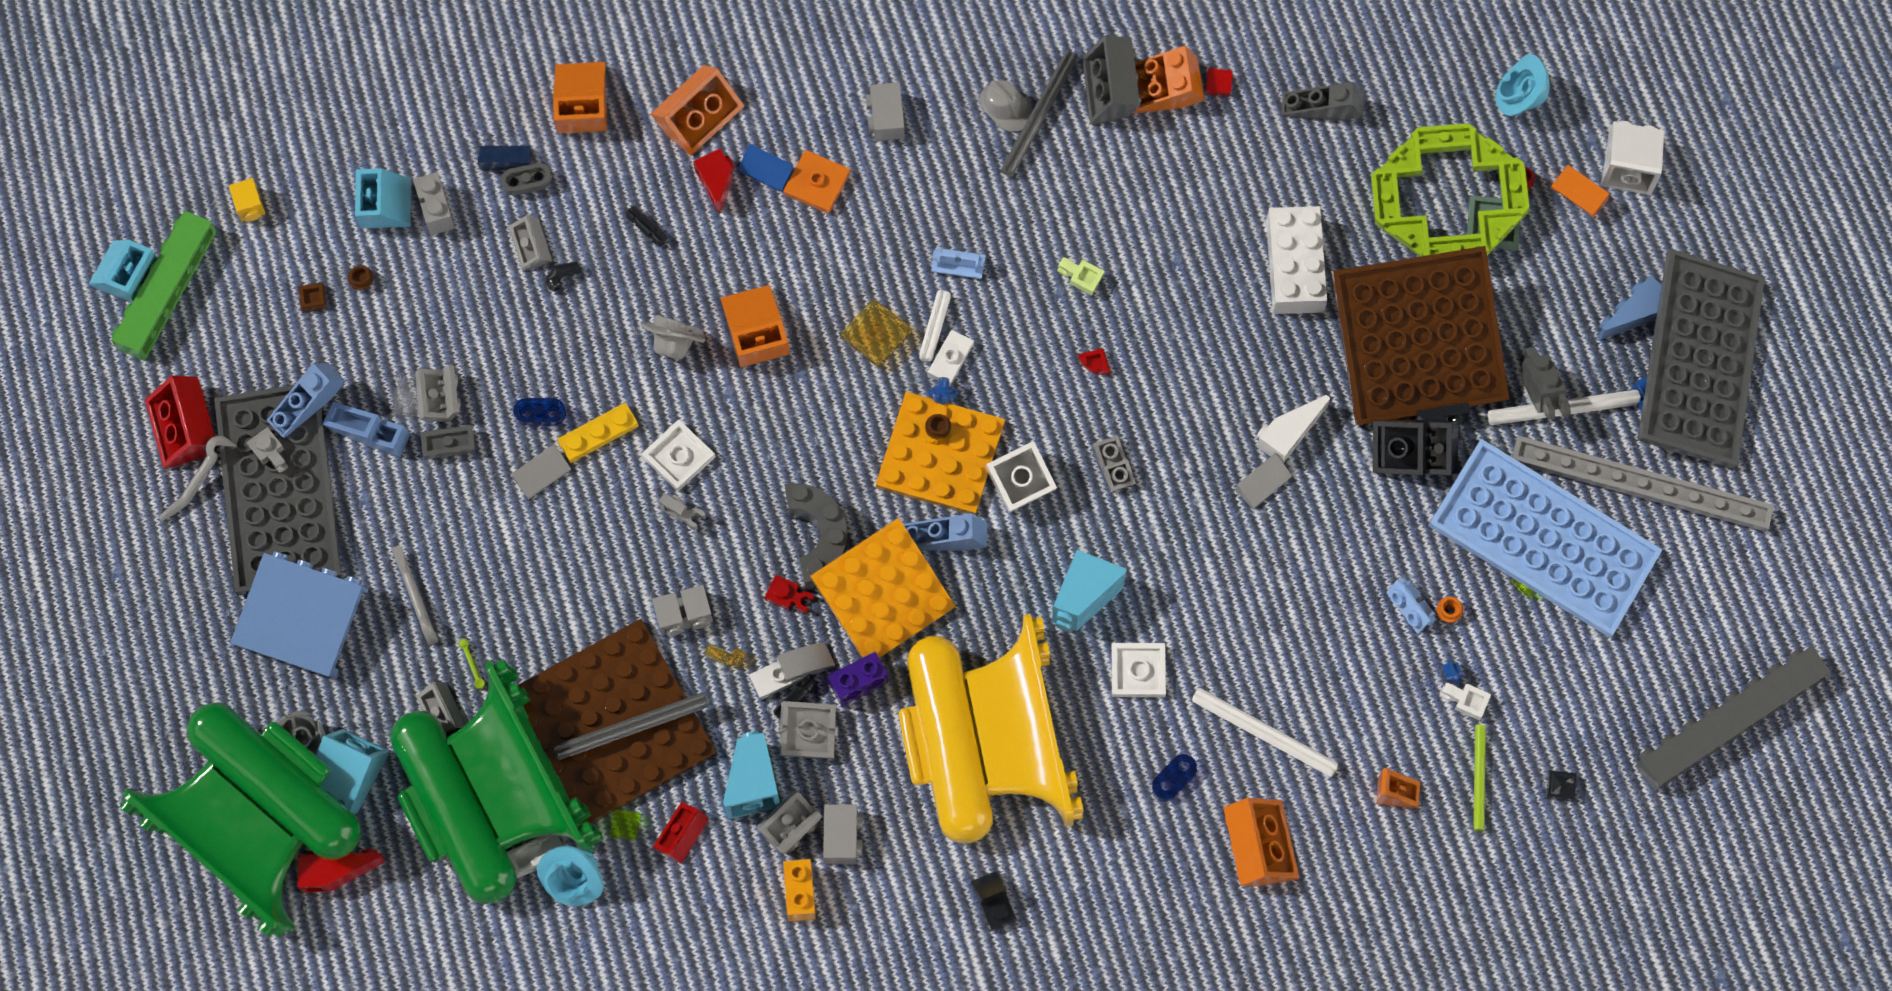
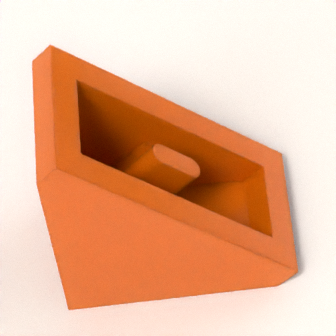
M1388 768L1382 769L1378 777L1376 804L1419 808L1420 781Z

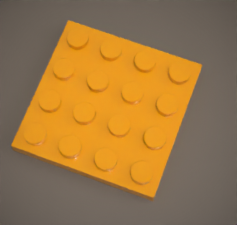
M906 391L875 484L876 489L965 514L973 513L976 515L989 475L985 466L994 459L1005 419L950 403L942 405L939 402L935 403L932 398ZM942 414L950 420L951 431L946 438L936 440L927 435L925 423L930 416Z
M896 518L810 575V578L862 658L873 652H876L879 658L956 607L899 518Z

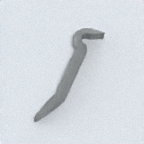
M216 436L208 441L206 445L207 457L182 496L159 516L161 521L176 514L191 502L217 460L218 454L214 452V448L217 445L236 447L235 442L224 436Z
M401 545L391 548L423 634L430 646L439 642L431 625Z

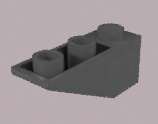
M1354 82L1283 92V117L1335 121L1363 117L1364 94Z

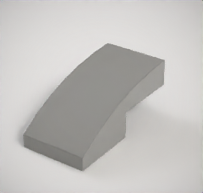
M825 642L778 655L776 659L787 683L810 674V676H814L835 667Z

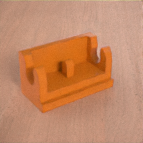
M1569 165L1565 167L1551 186L1552 190L1566 197L1586 211L1592 218L1596 216L1608 201L1610 194Z

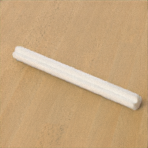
M1630 390L1567 400L1570 405L1571 414L1638 405L1641 402V396L1638 390ZM1533 404L1490 410L1487 414L1490 425L1546 418L1544 412L1537 413ZM1559 409L1555 410V416H1562Z
M1201 688L1196 690L1192 699L1194 703L1332 777L1337 770L1338 763L1209 692Z

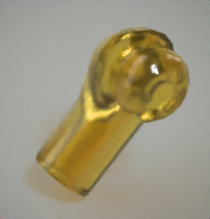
M709 644L705 649V656L718 663L734 667L741 666L743 664L742 661L746 658V653L739 648H735L732 654L713 644Z

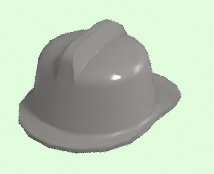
M993 80L981 91L980 105L999 127L1009 132H1019L1024 128L1032 113V108L1014 84L1005 80L996 82Z

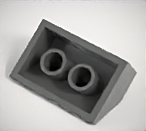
M1104 35L1082 57L1090 125L1129 117L1140 107L1141 96L1138 92V73L1135 68V50L1133 49L1132 38Z

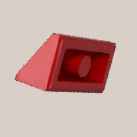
M681 802L653 848L674 861L682 863L709 818L701 810Z

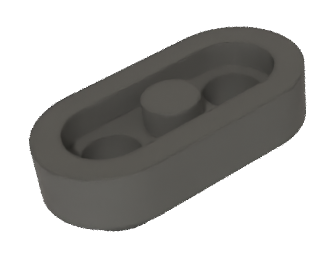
M542 163L506 170L501 176L503 190L512 196L546 189L552 181L549 167ZM539 176L544 177L541 181L535 180ZM512 182H518V183H519V184H518L517 186H515V187L511 186V183H512Z

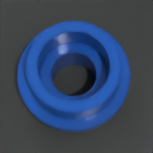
M1448 659V663L1442 665L1449 684L1456 683L1458 685L1460 684L1459 678L1463 677L1458 662L1452 663V660Z

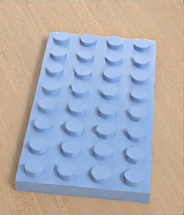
M1480 439L1428 525L1609 638L1615 633L1662 551L1658 546L1483 439Z

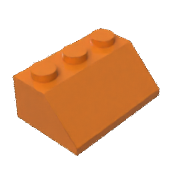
M703 65L651 113V116L668 137L692 156L732 119L744 105L717 68Z
M1245 798L1223 807L1225 822L1231 840V849L1237 867V876L1241 886L1259 887L1299 879L1282 800Z

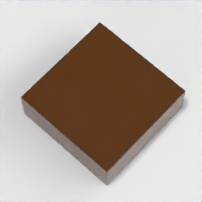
M323 282L298 286L302 313L328 309Z

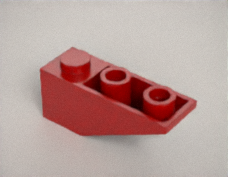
M363 849L361 853L350 852L345 857L337 860H325L316 855L312 850L307 851V855H299L297 887L302 893L331 892L384 864L385 858L375 849Z

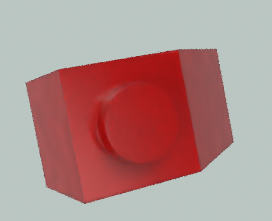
M721 148L693 161L695 173L717 212L723 210L733 181L732 169L735 168L730 156H724Z

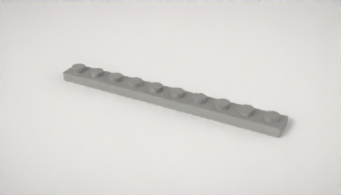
M1517 436L1512 458L1529 468L1767 532L1769 529L1774 508L1773 504L1522 436Z

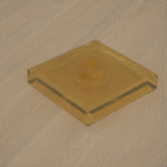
M873 298L840 333V338L879 369L910 336L912 328Z

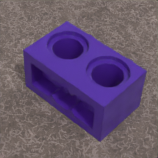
M873 652L828 675V682L842 707L887 684L888 674L876 652Z

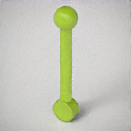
M461 639L458 644L464 650L475 678L474 686L476 689L482 690L485 687V682L483 679H480L469 651V641Z

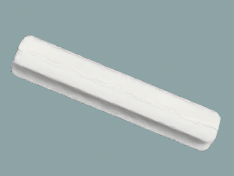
M937 291L919 358L922 361H933L951 294L948 291Z

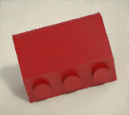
M172 375L145 399L163 469H169L204 458L207 455L206 445L208 441L216 437L212 429L210 415L207 411L199 378Z

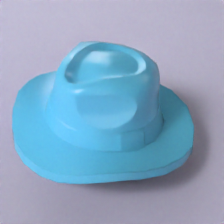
M1533 54L1523 56L1499 82L1496 90V104L1503 114L1512 117L1517 116L1528 109L1531 110L1540 106L1547 100L1550 89L1549 76L1544 63L1539 57Z
M572 846L556 847L544 854L537 865V876L546 892L554 900L567 906L587 905L596 900L604 889L602 877L597 869L599 863L592 853Z

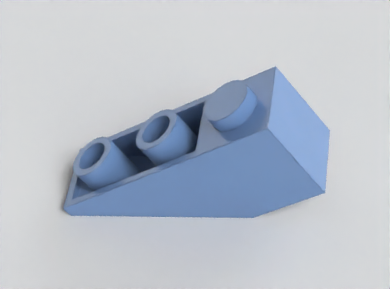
M1649 276L1644 282L1639 280L1631 290L1633 295L1628 300L1624 297L1615 307L1617 312L1614 316L1608 315L1599 325L1601 331L1597 338L1602 340L1653 322L1657 317L1662 284L1652 276Z
M312 363L267 421L283 438H286L327 404L346 381L330 364Z
M973 513L903 524L919 550L966 551L987 547V522Z

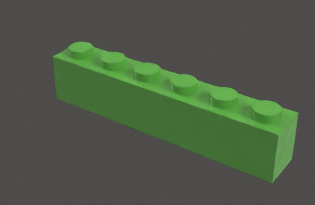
M185 210L181 217L175 220L169 239H165L162 243L160 255L157 260L151 263L147 278L138 286L133 303L126 307L124 319L120 325L115 327L112 333L111 341L117 350L142 361L146 360L217 233L211 221Z

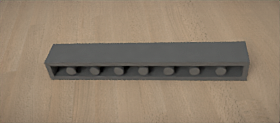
M1812 646L1805 651L1799 648L1788 656L1790 661L1784 665L1781 662L1776 663L1767 670V676L1762 679L1757 676L1746 684L1747 689L1740 693L1736 690L1724 699L1726 703L1718 707L1717 704L1711 706L1703 712L1705 717L1699 721L1693 718L1682 726L1684 731L1678 735H1675L1673 732L1660 741L1662 745L1654 750L1651 746L1639 755L1640 760L1635 767L1652 790L1656 792L1823 681L1831 673V670Z

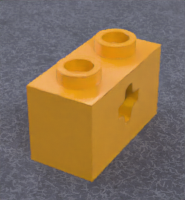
M811 859L783 861L788 921L816 920Z

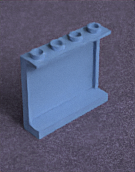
M275 551L273 555L264 553L230 643L336 679L339 669L335 668L362 593H367L368 589L361 586L363 581L347 576L346 580L337 578L338 573L322 568V571L319 572L312 569L313 564L298 559L296 564L288 561L289 556Z

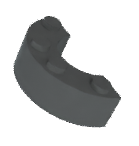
M784 484L790 518L803 519L810 522L818 529L820 534L817 546L809 554L799 558L805 591L808 592L817 589L810 575L848 550L847 525L839 505L824 491L806 484Z

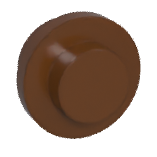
M355 266L348 274V282L355 290H366L374 281L372 271L366 266Z
M934 414L927 419L925 431L932 439H944L951 431V422L942 414Z

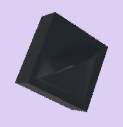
M1550 770L1548 772L1547 799L1574 802L1577 773Z

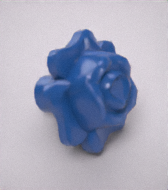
M940 377L939 384L934 386V388H929L927 394L933 396L935 403L939 402L944 405L951 403L952 398H957L958 391L953 390L949 386V378Z

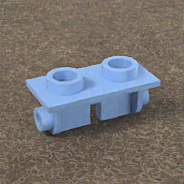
M935 248L931 272L982 279L986 255Z
M1406 578L1397 579L1386 592L1417 634L1426 625L1430 626L1437 620L1435 618L1436 613L1432 611L1425 600L1419 603L1416 601L1421 595L1410 580L1407 581Z

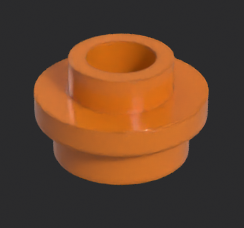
M1444 597L1439 601L1436 612L1442 621L1454 623L1461 618L1463 605L1455 597ZM1446 607H1451V608H1453L1454 613H1453V614H1448V613H1446L1445 608H1446Z

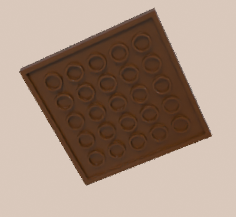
M1486 246L1331 271L1355 425L1373 423L1374 420H1392L1415 416L1418 410L1468 402L1469 406L1509 400Z
M642 619L633 622L518 684L520 688H525L531 699L530 702L523 705L529 716L528 720L570 800L577 798L580 803L584 802L590 811L591 816L583 820L584 823L589 821L593 824L717 756V752L695 713H691L568 758L557 759L554 746L559 743L686 699Z

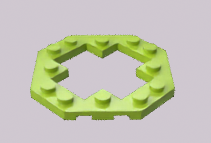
M1469 123L1417 127L1411 134V137L1388 157V161L1380 169L1377 168L1371 175L1375 224L1419 257L1486 246L1488 256L1529 213L1525 163L1517 157L1513 158L1507 154L1503 147L1489 137L1486 139ZM1471 150L1473 172L1499 171L1503 207L1500 210L1478 211L1479 234L1429 237L1427 215L1401 217L1397 178L1422 176L1420 154Z

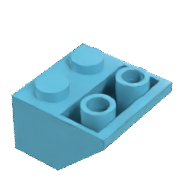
M382 168L356 169L355 217L360 229L411 227V178Z
M113 241L90 280L89 285L133 303L138 286L147 278L149 267L154 260H157V257L152 249L134 241Z

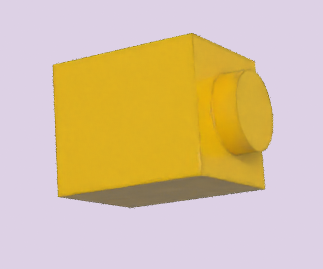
M253 178L228 185L241 222L254 221L260 216L266 215L258 187Z

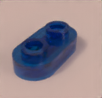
M523 398L517 401L513 408L516 421L524 426H556L561 424L566 418L565 406L562 401L556 398ZM525 411L532 412L528 417L523 416ZM552 411L558 412L555 417L549 416V413Z
M1180 754L1155 777L1152 783V793L1157 800L1162 802L1173 800L1192 781L1197 772V763L1194 758L1187 754ZM1185 763L1188 765L1189 769L1187 771L1180 770L1179 765ZM1167 782L1171 788L1164 790L1161 788V784Z

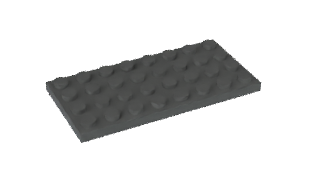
M1674 249L1667 251L1638 441L1734 469L1738 466L1765 277Z
M295 385L214 398L218 436H224L237 445L236 447L219 445L234 587L237 596L249 594L263 554L273 555L274 551L289 556L288 561L296 564L298 559L313 564L312 569L319 572L322 571V568L338 573L337 578L342 579L325 427L322 425L324 422L322 408L286 438H283L267 421ZM267 427L285 449L279 453L288 466L282 473L278 472L270 460L263 465L246 443Z

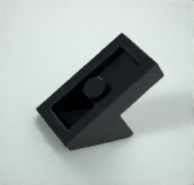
M1469 403L1418 410L1414 420L1458 421V425H1461L1467 421L1470 414Z
M996 871L971 881L991 932L1017 922V918L1006 895L1007 890Z

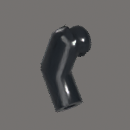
M574 261L556 265L546 276L545 284L548 285V289L553 292L558 291L562 286L560 281L564 276L579 274L578 262Z

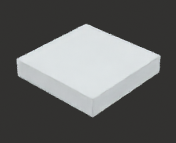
M680 420L676 421L641 454L642 458L678 492L715 458V453Z
M1112 643V697H1165V643Z

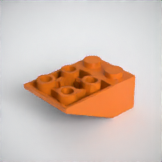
M1186 45L1135 62L1141 103L1140 107L1133 113L1180 109L1204 101L1198 57Z
M605 62L555 64L553 113L557 134L607 131Z
M770 285L720 298L740 368L790 355L787 336Z

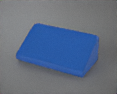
M749 144L738 168V172L781 193L794 171V166L791 163L752 144Z

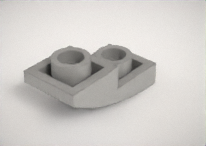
M1118 436L1092 444L1110 492L1136 484L1129 461L1125 458Z

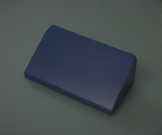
M480 146L478 155L480 170H508L530 165L531 146Z

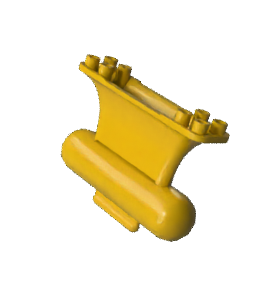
M1030 613L1023 615L1022 631L1015 645L996 661L975 670L963 672L960 653L956 645L942 636H928L919 640L908 654L907 665L916 706L902 708L898 716L911 781L914 785L931 783L940 828L945 836L957 843H973L982 839L989 832L993 824V813L989 796L1020 794L1044 800L1058 811L1066 827L1073 826L1074 820L1083 819L1082 813L1084 811L1081 797L1070 798L1069 795L1077 793V777L1075 770L1064 771L1041 672L1042 666L1050 665L1048 643L1037 644V641L1045 640L1042 616L1032 618Z

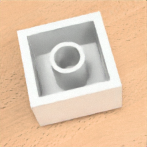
M1034 441L985 466L1008 513L1057 489Z

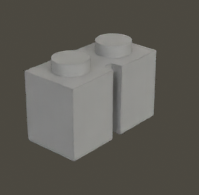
M900 82L870 85V94L865 95L867 110L872 109V117H868L869 132H874L875 141L904 139L905 130Z
M438 172L413 179L430 235L455 229Z
M703 585L680 591L682 597L678 599L675 593L652 599L662 636H676L681 634L683 630L692 627L693 629H702L707 627L708 623L713 622Z
M824 804V864H857V856H862V839H857V829H863V813H858L857 805Z

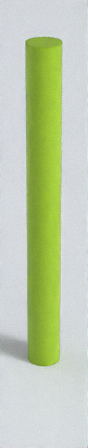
M1482 724L1475 725L1473 830L1477 832L1484 831L1486 725Z

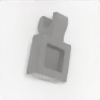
M268 427L246 442L263 465L270 460L279 473L288 468L285 460L279 454L285 449Z
M664 493L659 500L662 511L681 523L685 522L692 530L698 529V525L692 522L693 517L706 518L704 511L699 508L688 510L685 506L686 503L676 495L671 497Z

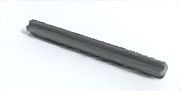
M1071 50L1065 51L1002 166L1001 172L1004 175L1012 177L1016 172L1077 60L1078 55Z
M700 693L559 743L554 746L555 755L558 760H562L705 709L709 706L707 697L704 693Z

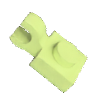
M1064 257L1057 269L1058 273L1072 277L1069 284L1091 296L1105 272L1083 259L1077 265Z

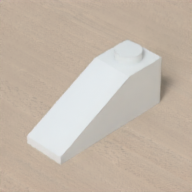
M1327 395L1275 418L1270 425L1265 424L1257 434V437H1259L1257 447L1270 457L1276 453L1284 463L1326 410L1330 397Z

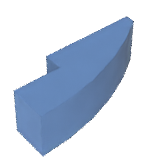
M336 402L332 403L322 424L324 427L352 440L401 457L411 435L402 425L382 420L376 414Z

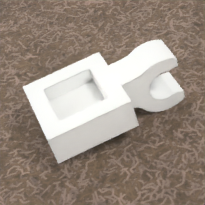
M1446 683L1439 697L1445 700L1458 702L1455 710L1477 720L1482 718L1491 694L1467 683L1463 690Z

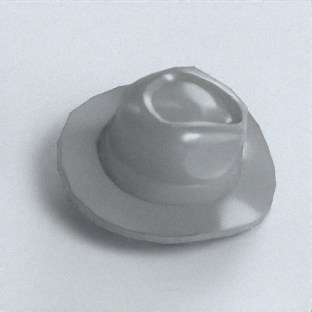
M655 315L654 324L641 322L642 327L653 332V350L662 356L683 359L693 340L704 343L706 339L701 329L661 315Z

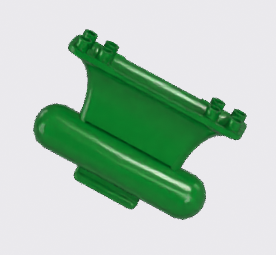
M504 659L497 663L493 660L485 663L489 678V690L486 700L477 714L451 736H447L438 718L427 711H413L403 714L394 723L390 733L392 747L412 786L398 794V801L430 862H437L448 856L467 895L472 901L479 904H494L503 901L512 893L517 877L515 867L506 851L507 848L531 838L555 835L568 837L574 840L583 850L591 853L597 850L595 844L603 840L602 834L596 825L592 826L589 821L583 822V820L591 816L585 803H580L577 798L570 800L528 720L529 716L523 705L530 702L531 699L524 687L520 688L517 682L511 683L517 680L519 676L515 668L511 664L508 665Z
M222 702L202 705L192 713L187 723V738L191 745L208 762L186 783L165 793L152 795L140 790L127 788L122 793L125 800L121 803L120 807L131 816L136 813L143 817L139 824L148 832L152 833L155 830L160 834L166 832L228 886L233 891V894L243 902L237 909L240 914L247 919L252 917L259 921L262 919L257 928L268 937H271L273 934L280 938L284 932L291 933L295 928V924L285 912L282 903V888L287 870L297 852L305 844L316 855L325 860H337L345 857L358 844L360 839V823L348 808L321 786L329 775L330 768L279 723L271 722L260 733L230 706Z

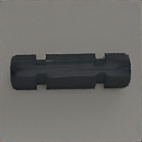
M636 206L630 207L626 211L627 219L635 223V226L648 238H651L656 246L661 247L667 241V235L661 229L659 230L658 226L645 214H641L642 211Z
M806 676L800 682L801 686H796L783 701L804 702L808 698L807 694H811L817 688L816 682L811 677ZM781 704L773 711L775 717L780 721Z

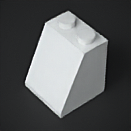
M1614 121L1609 131L1601 186L1651 195L1662 172L1664 130H1659L1654 126L1632 125L1627 121Z

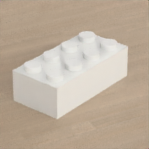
M1320 206L1269 208L1266 225L1273 314L1324 313L1327 303Z

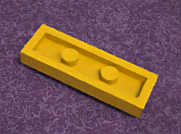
M625 402L563 435L557 441L571 464L634 430L639 425Z

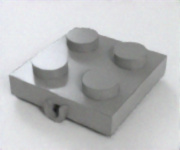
M781 702V722L778 724L780 726L778 734H780L779 756L833 759L835 737L838 736V727L835 726L836 705Z

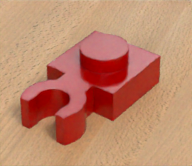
M775 574L764 599L788 611L793 604L799 612L808 614V607L803 606L801 602L805 599L813 602L814 595L810 592L799 593V584Z

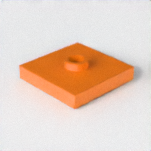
M804 150L783 190V195L829 214L851 173V169Z

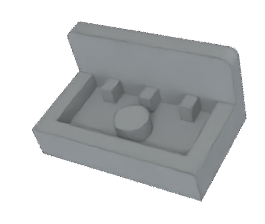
M448 365L444 370L418 369L415 372L420 420L450 422L460 411V399L457 398L456 391L458 377L454 372V366Z
M794 790L756 828L777 851L785 854L786 852L793 851L800 844L799 840L806 833L809 834L814 831L819 825L818 821L823 816L820 812L815 811L798 791Z

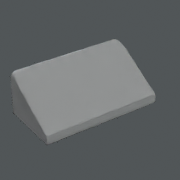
M526 215L509 225L523 271L552 262L540 220L537 217Z
M552 445L514 471L512 477L529 500L571 471V468L557 447Z
M1275 453L1239 482L1236 492L1254 509L1291 479L1292 475Z
M433 682L416 695L422 710L430 712L438 718L448 737L466 725L445 682Z

